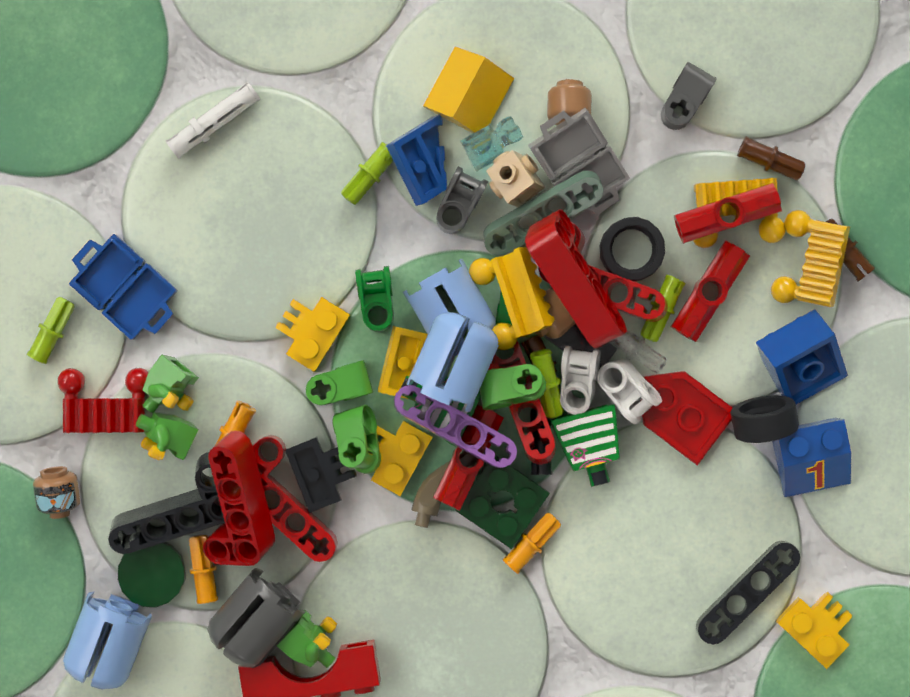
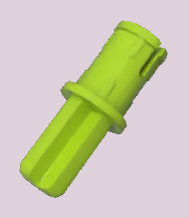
M384 142L380 143V146L364 165L361 163L358 165L360 170L341 191L342 196L350 203L357 204L375 182L380 183L379 177L393 162L386 147L387 144Z
M666 274L659 292L667 300V313L659 321H645L640 332L643 338L652 342L659 341L670 315L675 314L673 309L686 285L685 282ZM655 301L650 302V305H652L651 310L658 311L660 305Z
M63 297L56 298L44 323H39L38 325L41 329L30 350L27 352L29 357L47 364L48 358L58 339L64 337L62 331L75 308L71 301Z
M550 349L534 351L531 353L530 359H532V364L541 371L546 381L545 393L540 397L546 417L556 418L562 415L564 410L560 402L558 387L561 380L559 377H556L551 355L552 351Z

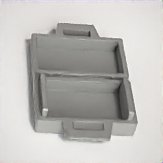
M583 108L571 117L563 110L540 125L543 135L528 146L554 186L579 172L592 171L600 177L604 188L603 196L609 192L612 195L596 206L592 205L589 208L598 215L620 200L616 187L629 180L630 177L586 108ZM562 119H565L564 122H562L561 124L557 125L556 127H554V128L551 129L550 131H547V129H549L550 127H552L553 125H555L556 123H558V122L561 121ZM587 182L581 185L582 190H585L587 193L593 191L592 186L588 185ZM572 190L568 191L572 198V202H576L577 199L576 196L573 195Z

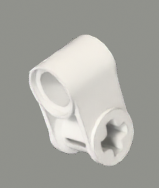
M568 345L564 348L561 362L562 383L560 402L563 409L570 414L575 415L586 412L595 396L597 375L600 367V350L595 349L593 352L573 350L572 346ZM571 391H581L585 398H577Z
M619 359L609 362L598 371L597 379L600 387L617 405L621 414L633 424H638L641 421V416L653 405L658 406L662 402V398L657 390L644 379L628 360ZM613 368H617L622 373L623 379L621 384H617L613 380Z

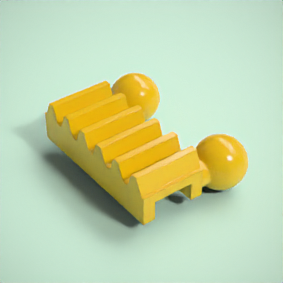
M777 178L695 184L696 206H704L771 183L774 184L777 190ZM723 204L720 208V217L736 216V212L731 205ZM778 213L764 217L758 228L760 237L768 243L780 241L786 232L784 222L778 218ZM718 233L693 240V242L698 247L709 248L716 243Z
M794 210L784 220V227L787 233L794 237H802L807 233H811L808 238L809 246L805 252L806 261L802 266L803 275L799 281L800 286H797V283L792 278L782 276L772 283L771 294L780 303H789L794 299H798L803 302L834 307L850 226L813 220L806 212Z
M518 247L514 249V252L502 257H495L491 260L487 258L476 259L469 268L472 280L478 285H487L494 280L495 276L497 277L512 325L499 323L492 329L498 338L497 349L500 350L512 348L516 344L517 338L525 337L550 327L555 321L554 317L548 314L551 306L544 301L543 297L546 295V291L539 286L542 279L535 274V270L538 267L535 263L531 262L530 258L532 256L527 247Z

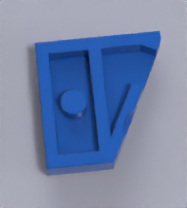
M441 115L429 118L386 145L415 206L425 204L447 189V178L444 170L445 149L444 146L439 145L438 126L443 125Z

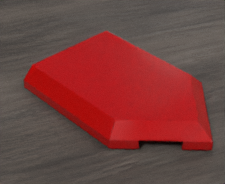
M685 371L643 376L662 398V402L658 406L653 405L642 415L643 425L698 466L732 421L730 414L732 407Z

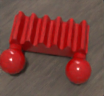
M74 368L63 370L57 380L59 389L64 393L63 433L145 432V430L136 427V422L141 414L145 415L143 404L147 398L143 387L149 372L143 368H134L127 373L125 385L132 393V398H78V393L85 385L83 374Z

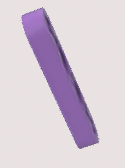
M404 386L396 393L394 407L400 415L491 466L503 468L512 464L515 460L517 449L514 442L496 430L451 405H446L420 393L421 389L416 386ZM411 392L417 395L415 401L425 406L426 399L433 403L425 412L424 420L417 417L421 412L419 409L411 407L407 411L402 408L404 402L400 399L402 394L408 396ZM441 408L448 412L450 421L446 427L437 428L432 425L430 415L433 410ZM467 425L475 426L480 432V439L474 445H467L461 439V430ZM487 433L493 436L489 441L492 445L497 447L502 443L507 445L506 452L510 454L508 459L501 458L499 461H496L494 459L495 452L487 447L484 450V454L478 452V449L485 443Z

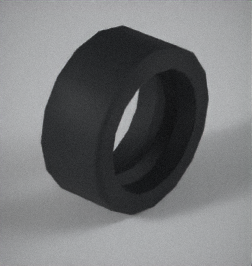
M640 217L623 218L613 223L603 234L599 245L600 259L609 273L631 281H640L653 275L662 265L665 256V240L660 230L649 220ZM635 229L643 232L652 244L650 260L639 269L624 268L616 262L613 256L612 246L614 240L620 233L626 230Z
M770 395L748 399L735 405L730 412L736 439L746 443H764L780 440L795 433L799 427L796 403L787 396Z

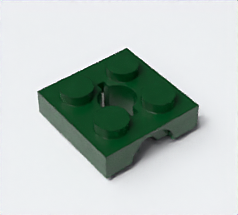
M495 455L494 459L499 461L500 458ZM487 463L469 490L460 511L457 509L455 511L512 549L550 493L510 465L497 468ZM489 491L493 493L498 491L510 492L514 498L513 506L518 509L516 513L511 509L505 512L495 510L491 505L492 496L488 494Z

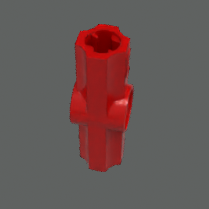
M771 183L674 215L675 226L682 244L782 212L781 200L774 184ZM723 204L731 205L736 212L732 223H727L720 217L719 211Z
M725 240L701 279L695 283L691 295L670 327L686 338L696 342L719 305L726 299L729 289L750 255L735 244ZM707 282L714 283L718 288V296L713 301L706 300L702 294V288Z
M479 405L476 406L472 414V418L497 432L504 417L491 410H484ZM467 425L461 439L467 445H474L480 439V432L475 426ZM487 433L485 443L478 449V452L484 454L485 448H490L491 443L489 441L493 438L492 435ZM456 447L433 498L460 511L484 461L477 458V463L473 467H465L459 460L460 452L463 449Z

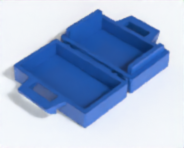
M113 234L103 246L89 240L72 259L79 272L70 281L69 285L97 310L104 309L102 314L129 339L134 340L143 329L156 334L173 315L172 310L166 303L178 290L150 264L146 263L144 265L145 260L117 235ZM94 247L97 252L84 266L81 261ZM163 309L165 314L152 327L149 322Z

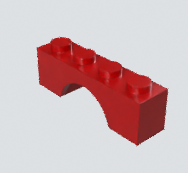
M374 639L341 645L338 658L332 667L326 672L313 677H301L290 673L279 663L276 656L267 657L261 665L255 668L238 666L243 697H312L321 695V697H340L341 692L354 690L355 694L372 692L375 690L374 686H379L381 681Z

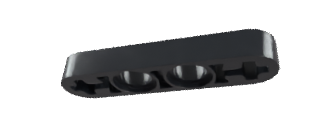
M777 541L772 544L699 617L696 623V631L700 638L707 644L712 645L724 641L797 568L800 562L798 549L787 541ZM781 549L786 552L790 549L791 552L788 557L791 561L788 564L780 562L775 567L780 572L777 576L763 565L768 560L773 566L779 559V556L776 554L777 551ZM758 571L766 572L769 577L768 585L761 590L754 589L751 585V577ZM734 595H740L745 600L744 609L736 614L729 612L727 609L728 599ZM721 608L722 612L732 621L727 624L723 619L717 625L720 632L716 636L712 633L706 636L704 634L707 631L705 623L707 621L715 623L721 617L716 611Z

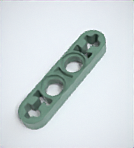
M592 171L579 172L493 221L483 232L486 250L493 255L502 256L525 244V237L529 229L522 228L519 225L520 219L525 215H533L538 219V222L554 213L548 208V205L555 198H563L567 201L563 211L569 218L594 205L603 196L604 188L600 177ZM587 182L588 185L592 186L593 191L587 193L585 190H582L581 185ZM570 190H572L573 195L576 196L577 201L574 203L572 202V198L570 196V193L568 192ZM510 224H513L517 236H514L513 231H510ZM498 233L501 237L504 236L505 241L503 243H499L497 240L494 241L493 235Z

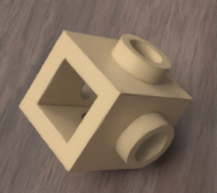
M514 150L504 152L497 156L493 161L494 165L486 170L492 179L489 185L493 192L500 199L504 197L508 204L516 207L525 204L545 188L536 174L539 168L528 154L522 155Z

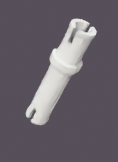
M247 81L245 85L219 102L198 119L193 117L189 120L190 125L169 140L167 139L166 143L179 159L201 141H204V143L209 141L210 138L208 136L261 99Z

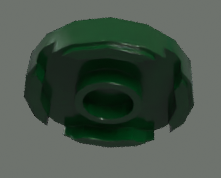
M166 542L123 554L118 565V582L122 592L131 602L142 607H159L169 603L180 593L186 580L182 555L173 545Z

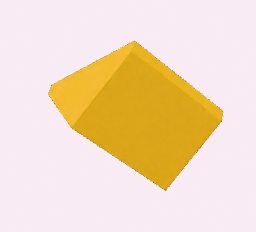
M454 47L423 107L483 138L514 78L486 57Z

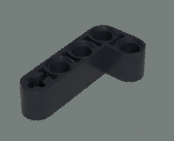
M209 452L201 455L196 463L195 483L198 489L115 516L112 520L108 537L112 550L120 554H128L225 523L221 506L214 503L218 499V494L213 476H206L202 472L206 468H211L208 458ZM191 508L196 510L198 514L189 517L184 515L182 511ZM160 519L165 522V525L156 527L150 524L149 521Z

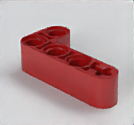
M559 209L529 227L525 237L526 247L588 343L594 349H597L625 334L627 328L619 311L574 244L575 229L570 218L562 209Z
M572 223L576 233L574 244L582 253L585 237L581 229ZM589 265L610 299L611 291L615 286L624 285L627 287L628 296L626 299L619 303L613 302L618 311L649 322H656L664 318L668 310V304L665 297L659 291ZM538 268L541 278L549 284L540 268ZM636 290L640 291L637 296L642 300L651 301L653 297H656L655 302L660 305L658 311L651 310L650 314H647V309L635 302Z
M518 341L512 347L514 354L510 358L500 359L495 353L488 370L505 369L526 364ZM531 376L526 377L525 387L529 390L532 389L533 383ZM540 399L508 406L528 459L539 465L551 461L556 451L555 441ZM530 407L537 411V418L532 422H523L519 418V413L524 408ZM537 430L543 444L548 443L543 454H539L537 449L531 450L535 447L532 432Z
M235 430L230 431L208 454L225 523L221 524L204 542L203 552L209 561L214 564L252 566L257 564L274 545L275 533L253 445L246 434Z
M264 436L253 445L264 492L273 490L280 496L278 507H268L272 524L309 558L317 562L327 561L337 549L338 541L336 535L312 512L309 513L308 508L270 475L285 457L286 446L283 440L277 436ZM272 442L277 446L278 456L275 460H267L262 456L261 446L263 443ZM298 513L302 515L305 519V528L302 530L290 528L288 525V516L290 514ZM312 525L316 528L312 535L317 540L326 538L329 541L326 546L329 550L328 552L324 549L319 552L316 551L314 547L317 543L311 536L306 541L302 539Z

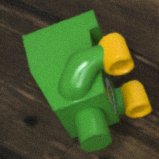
M161 354L149 370L143 391L149 397L144 402L143 407L149 412L154 413L160 404L171 409L177 404L183 411H188L194 400L184 393V389L189 384L194 385L199 377L175 357Z
M154 412L151 418L141 414L136 422V427L145 430L144 433L146 434V437L141 442V447L148 450L149 457L156 460L164 458L166 449H169L175 457L184 460L199 430L185 419L172 414Z
M306 611L277 647L291 659L308 667H312L319 661L328 668L335 660V657L327 651L331 639L325 634L326 632L332 633L336 629L337 623L327 616L319 626L315 625L310 620L311 615Z

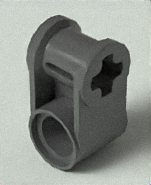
M687 62L672 87L673 91L662 108L661 120L663 124L672 130L684 128L693 118L700 104L702 105L717 78ZM681 106L683 108L682 115L678 119L672 116L673 109Z
M458 166L438 208L436 220L440 230L447 234L460 232L465 227L473 209L476 208L489 181L485 179L480 181L464 173L463 168ZM446 210H457L461 215L460 223L456 226L445 224L442 214Z

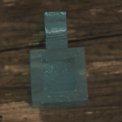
M510 116L501 120L495 131L489 124L460 142L471 165L477 172L493 163L497 156L504 153V147L520 141L523 135L519 126L515 125L513 118Z

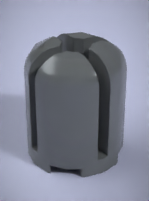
M254 568L221 606L210 619L207 628L211 642L217 649L225 648L223 652L225 657L235 664L250 668L261 665L306 613V611L296 608L300 601L280 582L275 584L272 581L267 582L260 576L264 571L258 568Z

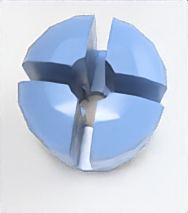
M463 259L458 260L461 267L451 273L444 268L419 282L422 289L414 294L409 295L407 290L403 292L427 334L431 329L434 319L440 314L448 313L445 303L435 288L441 284L458 313L470 318L467 325L468 330H470L474 322L482 323L491 330L496 325L495 317L476 283L472 280ZM463 337L461 338L455 356L459 354L461 347L464 343Z
M453 312L443 313L434 319L406 384L412 385L413 382L422 385L420 393L446 405H450L452 401L468 404L465 411L470 412L498 348V338L488 326L474 322L445 384L443 382L456 355L461 338L466 332L470 318Z
M89 592L63 658L64 667L75 680L84 683L86 678L91 676L113 624L94 673L91 687L102 690L118 688L129 677L152 614L150 613L145 617L137 612L138 604L125 598L111 594L109 600L92 598L94 592Z

